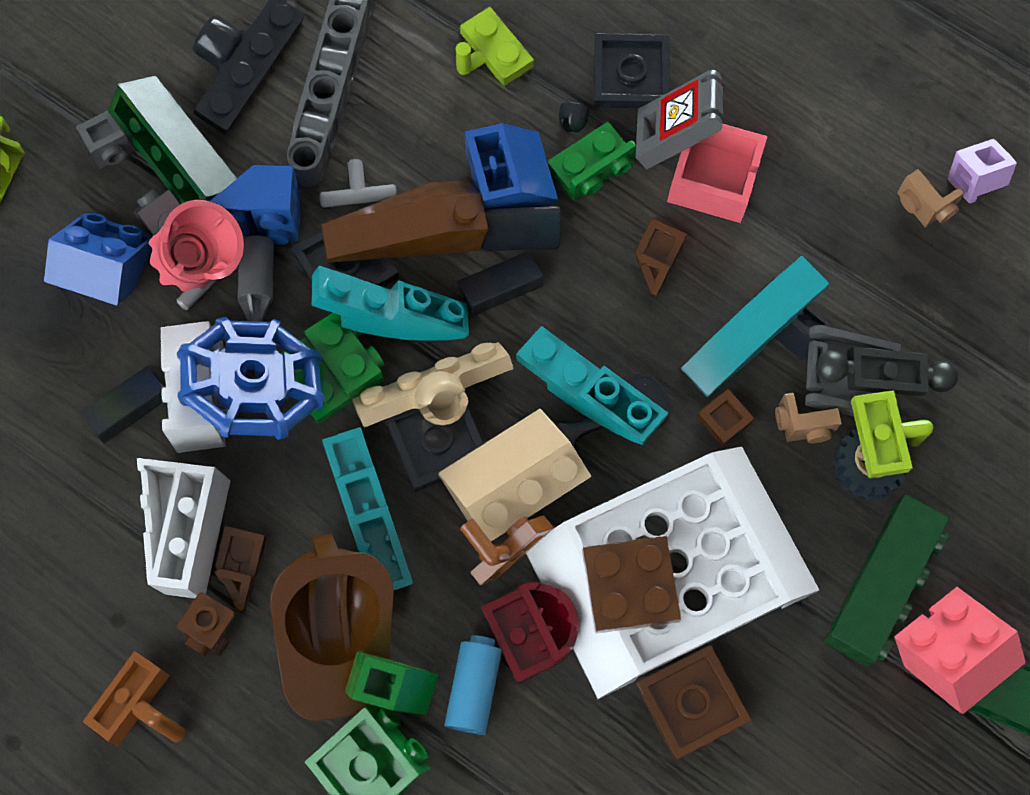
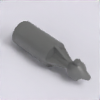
M252 235L243 237L244 251L238 265V302L248 321L262 322L269 305L273 303L274 241L265 236Z

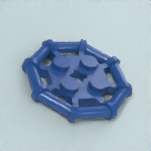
M221 317L216 319L215 325L189 344H182L177 351V358L180 360V391L177 397L183 406H190L220 431L219 435L225 438H229L230 435L275 436L278 440L288 437V432L314 410H320L325 403V396L321 391L319 366L322 356L317 349H310L281 326V321L273 319L271 322L235 321L228 320L227 317ZM220 340L226 342L225 348L220 352L219 349L214 352L208 350ZM274 342H277L292 355L287 354L285 351L284 355H281L275 350L276 344ZM197 365L209 368V379L197 382ZM301 368L304 371L305 385L294 381V370ZM247 370H254L255 375L261 378L248 379L244 375H246ZM212 394L216 396L220 406L228 410L227 414L205 397ZM289 397L299 400L298 403L282 415L280 408L285 400ZM239 412L265 413L268 419H243L237 417Z

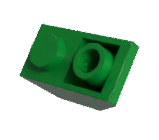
M357 651L345 692L352 699L393 711L426 715L439 674Z

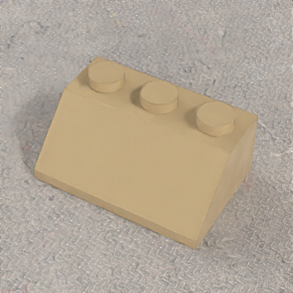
M541 409L536 410L438 473L467 521L474 519L490 541L505 533L519 519L525 516L527 518L592 477L571 442Z

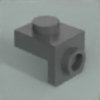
M108 110L76 126L99 169L107 165L118 164L126 155L133 152L125 133L109 114Z
M154 188L137 200L140 207L133 211V213L142 220L154 236L160 231L168 215L180 204L170 190H163L159 193Z

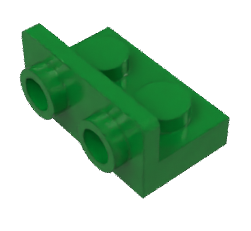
M606 122L548 160L547 163L550 173L574 202L583 195L589 197L595 194L603 186L604 181L613 175L619 177L630 170L634 165L636 144L632 140L625 143L611 124Z

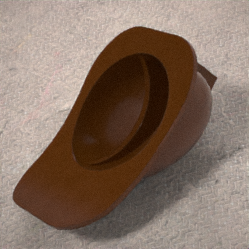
M332 534L311 536L312 552L299 556L280 573L273 585L270 596V610L282 688L287 702L292 709L302 718L309 721L355 716L365 706L371 705L354 700L345 692L357 651L390 660L393 584L387 569L377 558L366 553L338 549Z

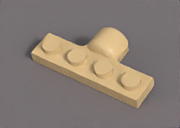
M499 342L494 344L483 343L473 348L469 354L458 358H444L438 361L435 367L422 372L413 371L400 376L397 382L384 387L373 386L361 392L360 396L353 398L352 401L363 427L414 408L420 409L424 418L432 424L448 425L460 419L466 411L468 397L464 392L465 388L512 370L513 365L509 354Z

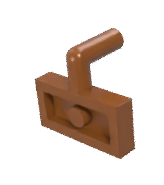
M544 515L528 520L525 516L509 527L506 532L510 537L500 545L498 542L492 544L474 519L467 521L460 530L479 553V559L482 561L471 571V574L480 585L498 579L553 530L554 527Z
M136 651L132 653L83 720V723L117 747L138 719L176 743L180 742L186 733L184 727L150 705V702L170 675Z

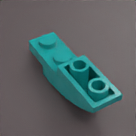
M318 266L312 274V306L341 315V327L361 333L405 340L464 339L469 335L466 303L399 280L390 290L322 266Z
M542 326L516 353V360L545 381L548 391L599 425L635 443L643 445L668 416L667 411L606 366L599 369Z

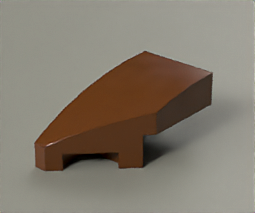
M653 218L649 222L635 255L651 295L657 297L687 234Z
M225 526L215 564L217 568L215 574L225 585L234 600L233 604L236 609L244 611L252 593L268 535Z

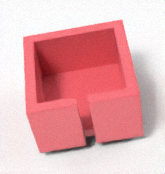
M722 124V129L718 133L681 151L667 202L741 223L748 205L767 136Z
M958 587L929 609L930 618L922 614L894 636L904 667L962 715L1026 663L1018 631Z

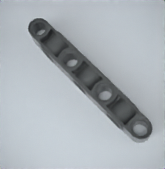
M329 0L287 150V161L289 166H293L298 185L303 187L315 186L322 181L325 175L330 154L338 137L372 17L375 0ZM343 29H349V30H350V31L347 32V33H339V32H338V31L343 30ZM325 93L332 94V96L328 99L318 98L320 95ZM304 160L314 161L313 164L307 167L298 166Z

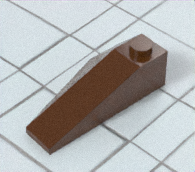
M468 180L430 182L322 224L321 230L326 261L330 263L480 251L488 227L481 194Z

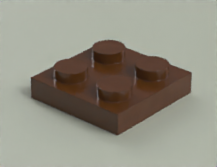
M667 536L583 547L582 555L595 634L681 621Z
M711 645L635 684L675 761L752 721Z

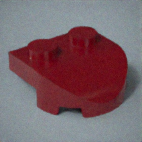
M529 582L519 585L517 590L481 607L517 684L560 664L568 657L575 646L578 636L577 611L571 599L560 589L541 584L540 582Z

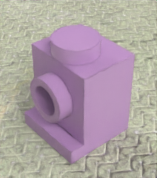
M991 139L957 151L948 180L956 189L960 188L964 192L963 197L970 204L976 202L979 195L1009 185L1017 162L995 139Z

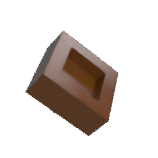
M729 389L699 411L696 416L722 447L752 424L755 419Z

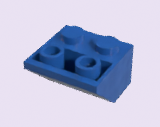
M503 123L465 132V153L474 186L481 194L484 209L542 207L558 203L539 132Z
M252 165L210 201L225 208L236 219L243 237L252 235L265 236L272 239L274 245H285L289 241H299L302 199L293 166Z
M84 213L48 240L44 282L117 306L135 290L152 251V247L148 243L153 235L143 232L141 228L134 225H120L108 221L106 217L97 213Z

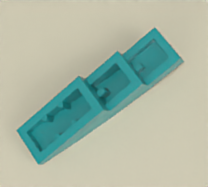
M800 256L723 326L681 370L708 398L765 349L768 342L794 321L798 313L828 288L829 282L803 256Z
M361 427L322 439L358 551L377 558L385 566L391 577L393 590L413 584Z

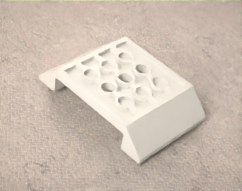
M742 447L709 453L571 518L551 530L526 553L540 583L562 590L575 606L578 615V636L573 650L597 699L636 681L638 676L779 607L783 609L819 591ZM650 516L662 517L668 525V530L661 536H667L669 552L680 553L687 562L685 571L678 574L673 573L681 621L595 634L582 555L583 547L661 537L648 533L644 524L645 520ZM692 589L701 591L706 598V607L701 611L688 609L683 601L686 591Z

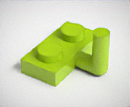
M488 7L460 25V33L468 43L461 42L456 46V69L459 74L467 75L485 63L500 83L505 86L534 67V59L491 7Z
M894 390L854 396L851 400V405L868 478L908 473L912 469L906 439L909 445L913 447L919 446L932 433L933 424L929 420L902 423Z

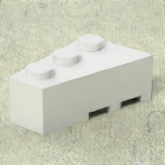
M209 321L161 327L162 371H165L166 388H162V400L167 402L169 419L162 420V431L178 453L226 447L225 437L219 435L220 431L190 406H183L177 397L180 391V360L177 358V351L182 344H189L211 328ZM220 340L208 350L214 352L219 349L220 352L224 349L223 341ZM197 365V382L209 379V368ZM212 394L205 397L217 408H219L222 412L227 414L228 410L222 409V407L218 403L216 396Z
M137 458L138 471L141 472L143 495H140L141 508L144 509L146 532L143 533L148 585L165 595L196 598L199 593L206 594L230 480L215 467Z

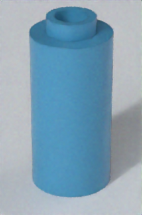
M472 635L470 642H461L444 727L471 734L486 735L502 653L501 649L494 647V639Z

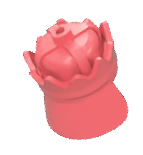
M192 200L177 206L168 215L160 231L148 243L152 247L150 264L159 271L160 283L162 285H176L181 291H189L197 287L204 289L211 280L221 279L230 275L239 265L244 251L243 234L236 219L222 206L206 200Z

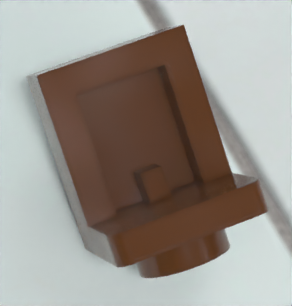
M199 593L176 628L187 636L184 644L194 651L206 656L210 650L221 656L229 643L223 637V634L234 619L235 613L206 594Z

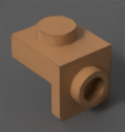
M919 169L905 178L897 192L903 207L908 212L914 213L924 227H927L936 220L942 224L953 217L959 211L957 204L964 195V192L958 188L942 198Z
M794 393L784 394L779 407L775 408L778 429L785 431L787 442L807 439L810 444L821 443L831 439V435L842 424L838 408L798 414Z

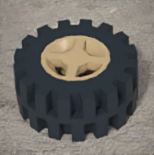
M857 427L846 435L836 448L835 458L832 461V468H836L834 473L836 481L841 480L842 485L840 487L844 491L847 489L852 491L851 496L856 499L859 496L864 497V501H872L874 498H877V500L883 499L887 495L892 494L906 479L907 473L868 478L866 465L862 462L864 457Z

